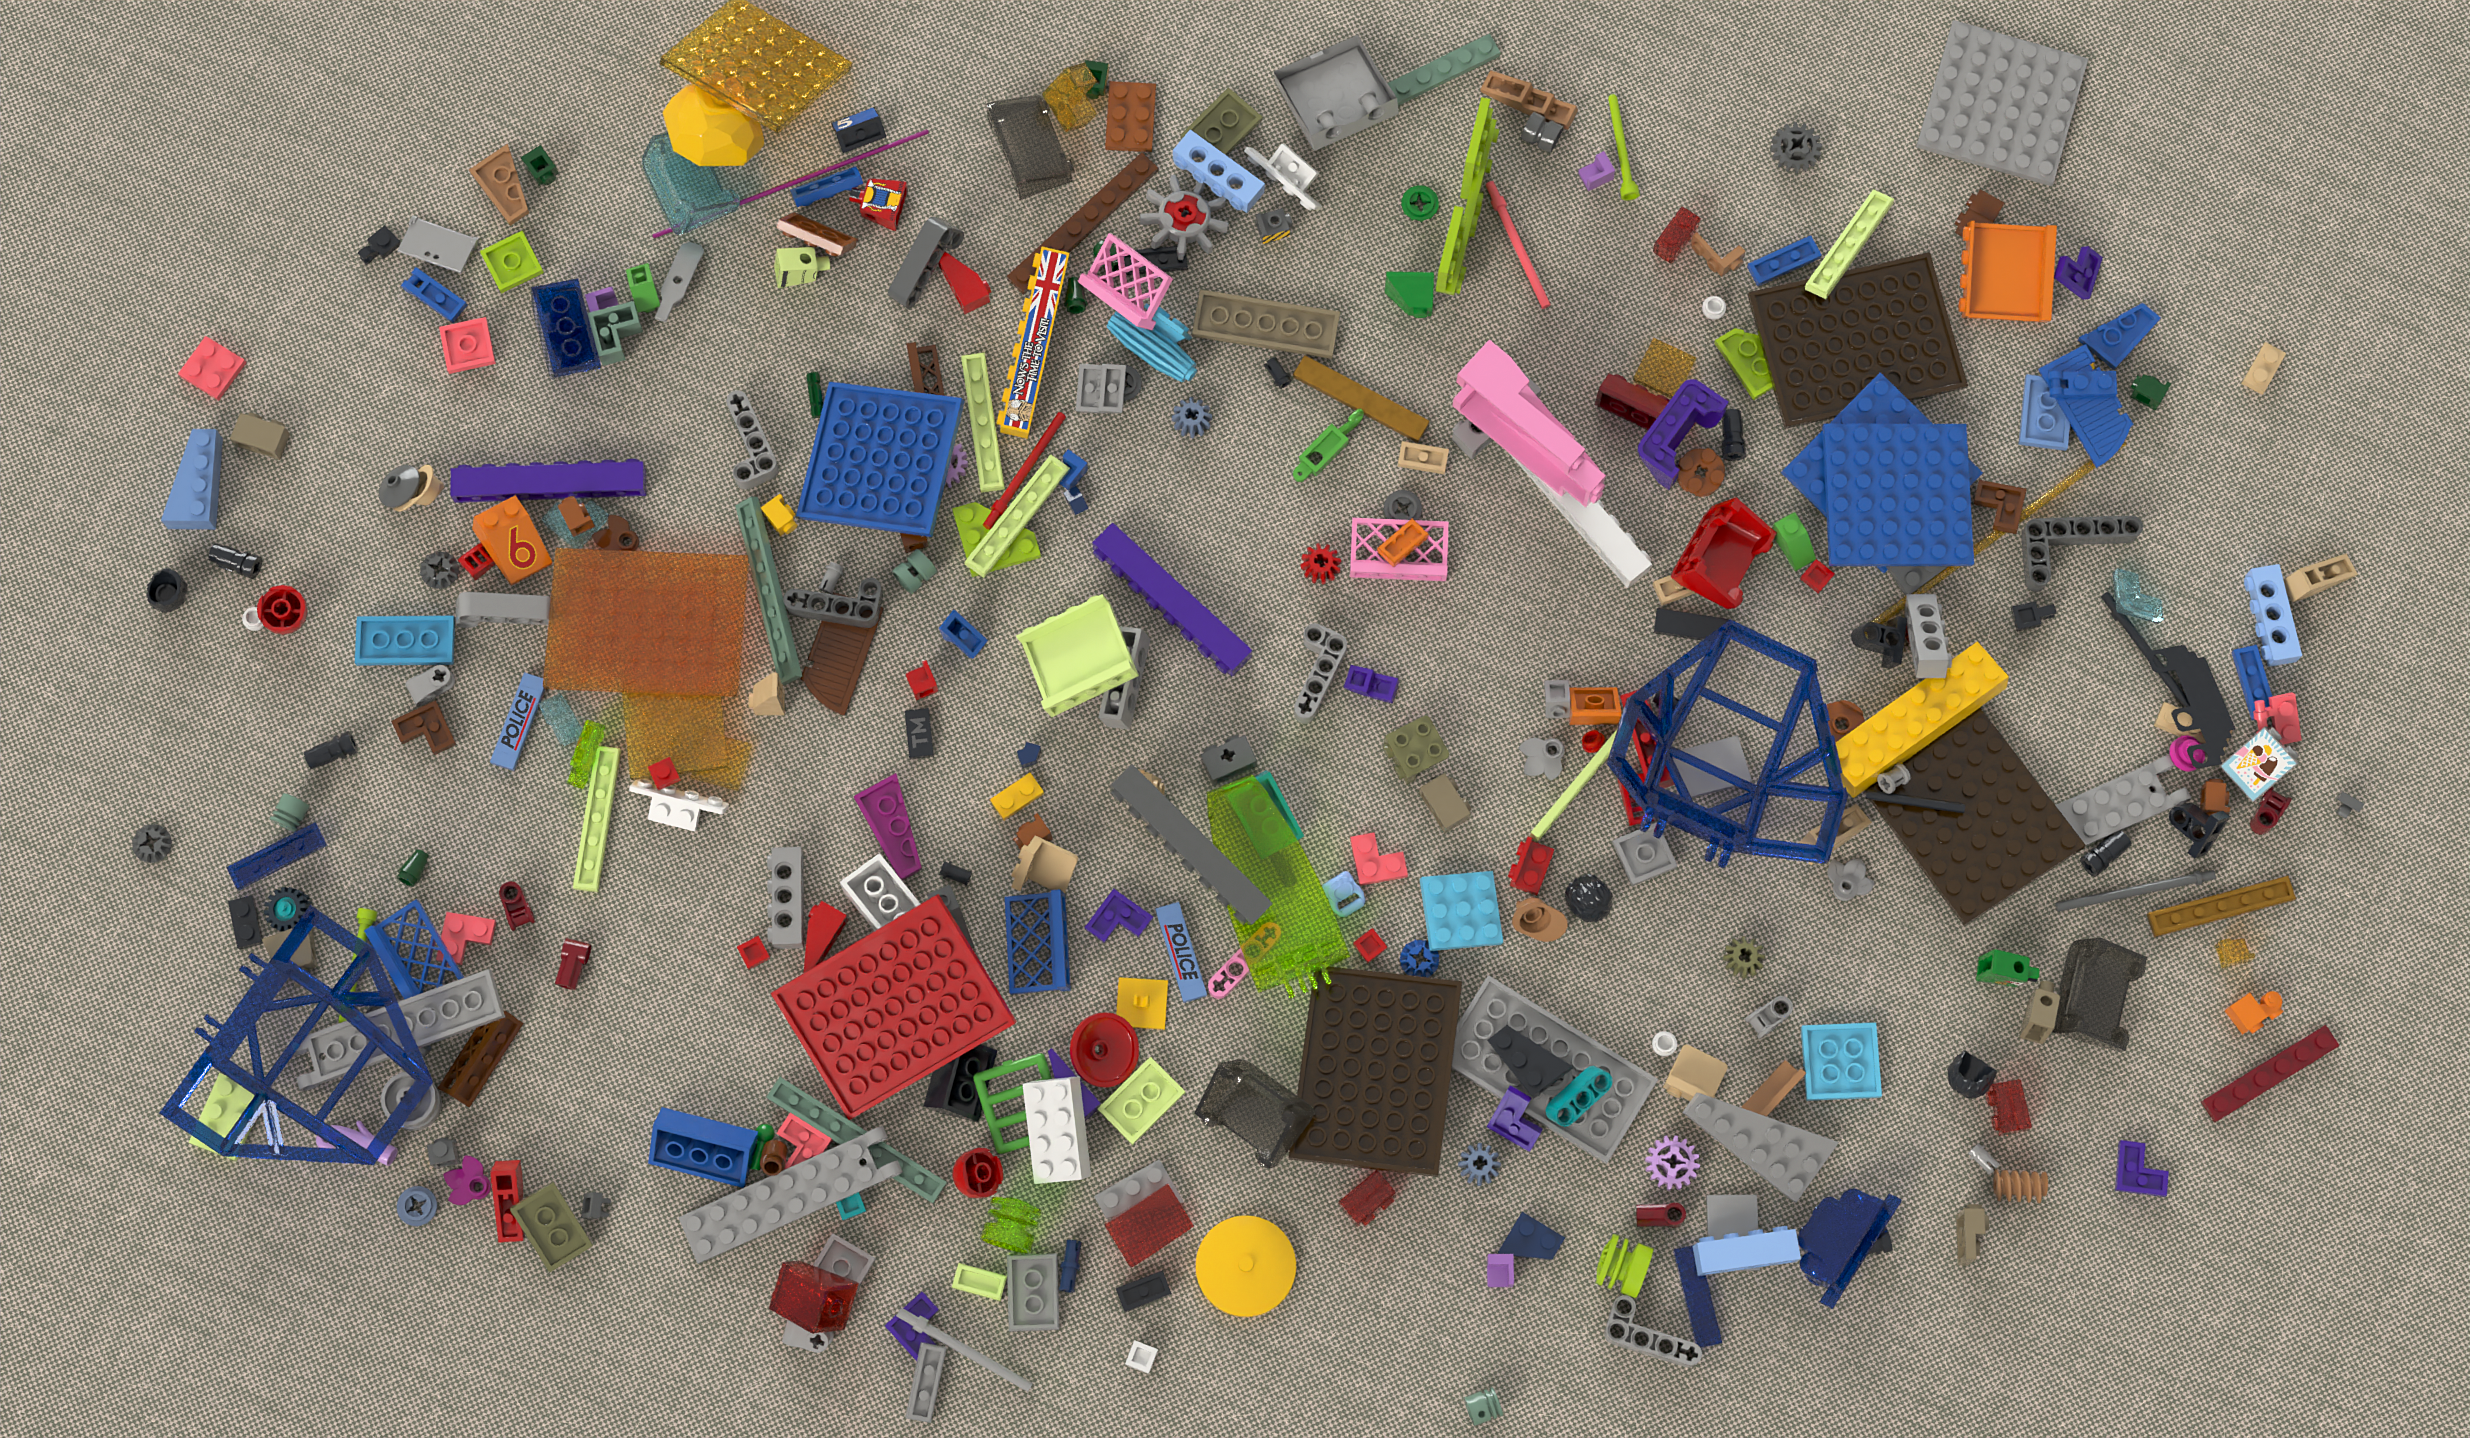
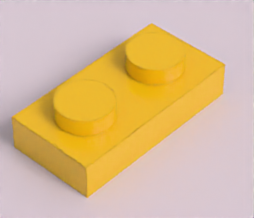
M1028 773L991 798L990 802L1005 821L1044 795V791L1033 775Z

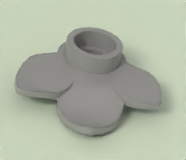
M1535 737L1524 741L1519 746V750L1528 756L1524 766L1525 775L1535 777L1544 773L1550 781L1560 775L1562 771L1561 759L1565 751L1561 741L1555 738H1549L1544 741ZM1553 747L1557 753L1551 755L1548 753V749Z
M1833 859L1828 866V878L1834 883L1833 892L1839 900L1847 901L1853 899L1856 895H1866L1871 892L1875 883L1873 880L1865 877L1866 866L1861 859H1852L1845 865ZM1842 886L1848 887L1849 890L1844 889Z

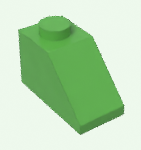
M649 263L626 269L629 287L637 312L654 311L656 307L660 306V301Z
M1795 512L1774 523L1772 529L1777 533L1774 538L1795 572L1816 560L1808 532Z

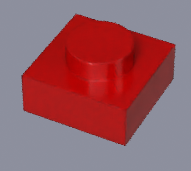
M1816 559L1804 572L1800 580L1819 594L1834 577L1835 573Z
M670 757L648 766L658 791L681 781Z
M1373 928L1353 942V946L1367 963H1370L1388 948Z
M759 935L737 946L748 970L771 959Z

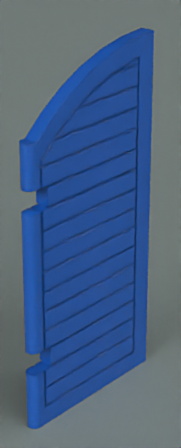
M2086 344L2038 369L2049 389L2051 388V381H2049L2048 377L2049 372L2102 370L2100 367L2093 370L2090 366L2096 360ZM2067 381L2061 382L2062 388H2067ZM2117 396L2055 398L2096 468L2106 463L2115 455L2124 443L2130 427L2134 425L2127 413L2123 415L2118 413L2117 410L2123 406Z

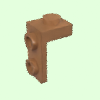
M1697 232L1692 236L1691 247L1694 252L1699 256L1702 255L1706 259L1708 267L1714 273L1717 272L1721 277L1731 269L1733 271L1737 270L1744 263L1743 258L1746 251L1740 245L1721 259Z

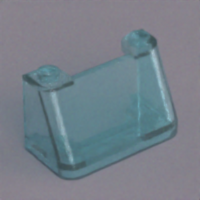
M668 133L652 135L642 157V166L671 229L676 235L693 231L737 210L740 205L738 194L732 189H725L723 191L712 166H698L673 151Z

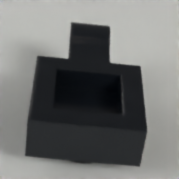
M384 225L367 239L370 246L363 247L358 254L364 264L367 265L378 255L385 259L400 246L401 242Z
M2036 601L2012 606L2011 612L2017 632L2040 627L2042 625L2041 619L2054 618V614H2056L2054 604L2037 608Z

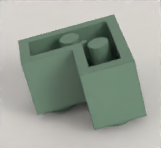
M634 301L587 313L602 365L605 366L626 360L620 338L643 332Z

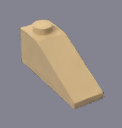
M2343 554L2300 568L2283 581L2286 593L2293 603L2313 596L2358 574L2348 555Z
M771 673L753 685V693H749V708H753L755 715L785 714V690L778 673Z
M1855 804L1809 831L1797 844L1796 848L1809 864L1813 865L1857 835L1872 822L1860 807Z

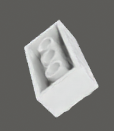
M880 853L840 881L845 895L874 931L920 904Z
M1080 1076L1024 1083L1023 1092L1034 1184L1082 1180L1090 1177L1091 1170Z

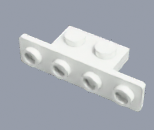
M1281 144L1269 161L1254 148L1246 147L1244 152L1249 155L1247 159L1254 165H1261L1266 169L1265 174L1272 180L1276 181L1278 179L1283 184L1282 188L1292 196L1294 194L1301 199L1300 204L1310 211L1322 208L1321 204L1306 193V190L1319 175V172L1287 145Z
M648 779L635 780L629 788L631 792L652 797L648 820L691 831H696L698 827L701 809L724 814L729 807V803L723 802V799L711 796L707 798L699 796L698 792L676 790V787L672 785L658 791L656 785L652 784L653 782Z

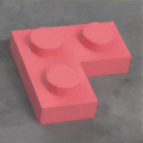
M1375 833L1350 837L1359 886L1408 877L1403 852L1379 856Z
M446 912L441 939L457 965H462L467 942L492 945L496 921ZM438 950L436 960L442 962L444 955Z
M789 1113L776 1133L797 1147L785 1164L784 1169L825 1152L833 1141L830 1137L792 1113Z

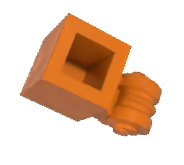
M2270 991L2263 995L2260 999V1004L2257 1003L2251 993H2248L2225 1010L2242 1035L2247 1031H2250L2252 1034L2264 1026L2262 1023L2264 1019L2270 1017L2273 1020L2284 1011L2281 1008L2282 997L2275 991Z

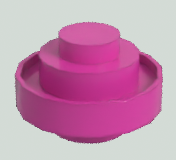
M2185 735L2172 742L2169 754L2175 766L2186 772L2197 769L2192 765L2187 748L2200 744L2198 740ZM2201 749L2195 750L2193 752L2194 759L2199 763H2203L2205 752Z

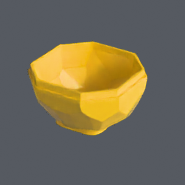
M700 79L697 82L685 85L671 98L663 110V117L673 151L698 166H744L764 146V137L756 108L742 90L740 83L736 80Z

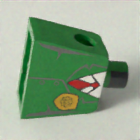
M1994 949L1978 957L1976 981L2017 987L2027 981L2037 982L2040 970L2037 967L2029 966V957Z

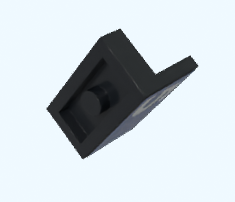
M875 107L831 123L843 153L887 137Z

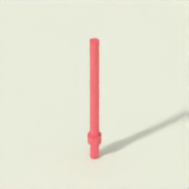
M1490 181L1485 184L1492 199L1490 203L1494 211H1497L1541 308L1545 309L1551 304L1506 209L1507 203L1504 197L1500 196L1494 181Z

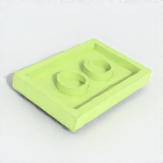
M1150 1057L1097 1110L1133 1146L1186 1091Z
M219 1073L189 1143L237 1162L267 1092Z

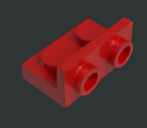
M1529 836L1526 842L1521 841L1516 855L1520 856L1518 864L1512 863L1508 877L1512 879L1510 886L1537 896L1555 849L1534 842L1532 837Z

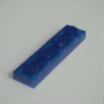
M315 822L226 868L236 889L239 891L328 845L318 824Z
M1693 1245L1674 1249L1673 1253L1695 1344L1700 1348L1722 1344L1706 1275L1698 1276Z

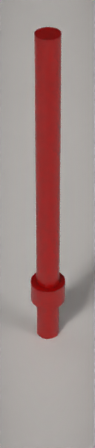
M1057 413L1001 498L992 505V511L983 523L986 529L990 530L999 516H1002L1008 508L1007 504L1065 420L1066 416L1063 413Z

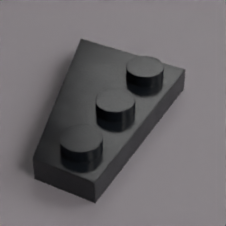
M1508 1025L1487 1040L1533 1099L1573 1069L1570 1064Z

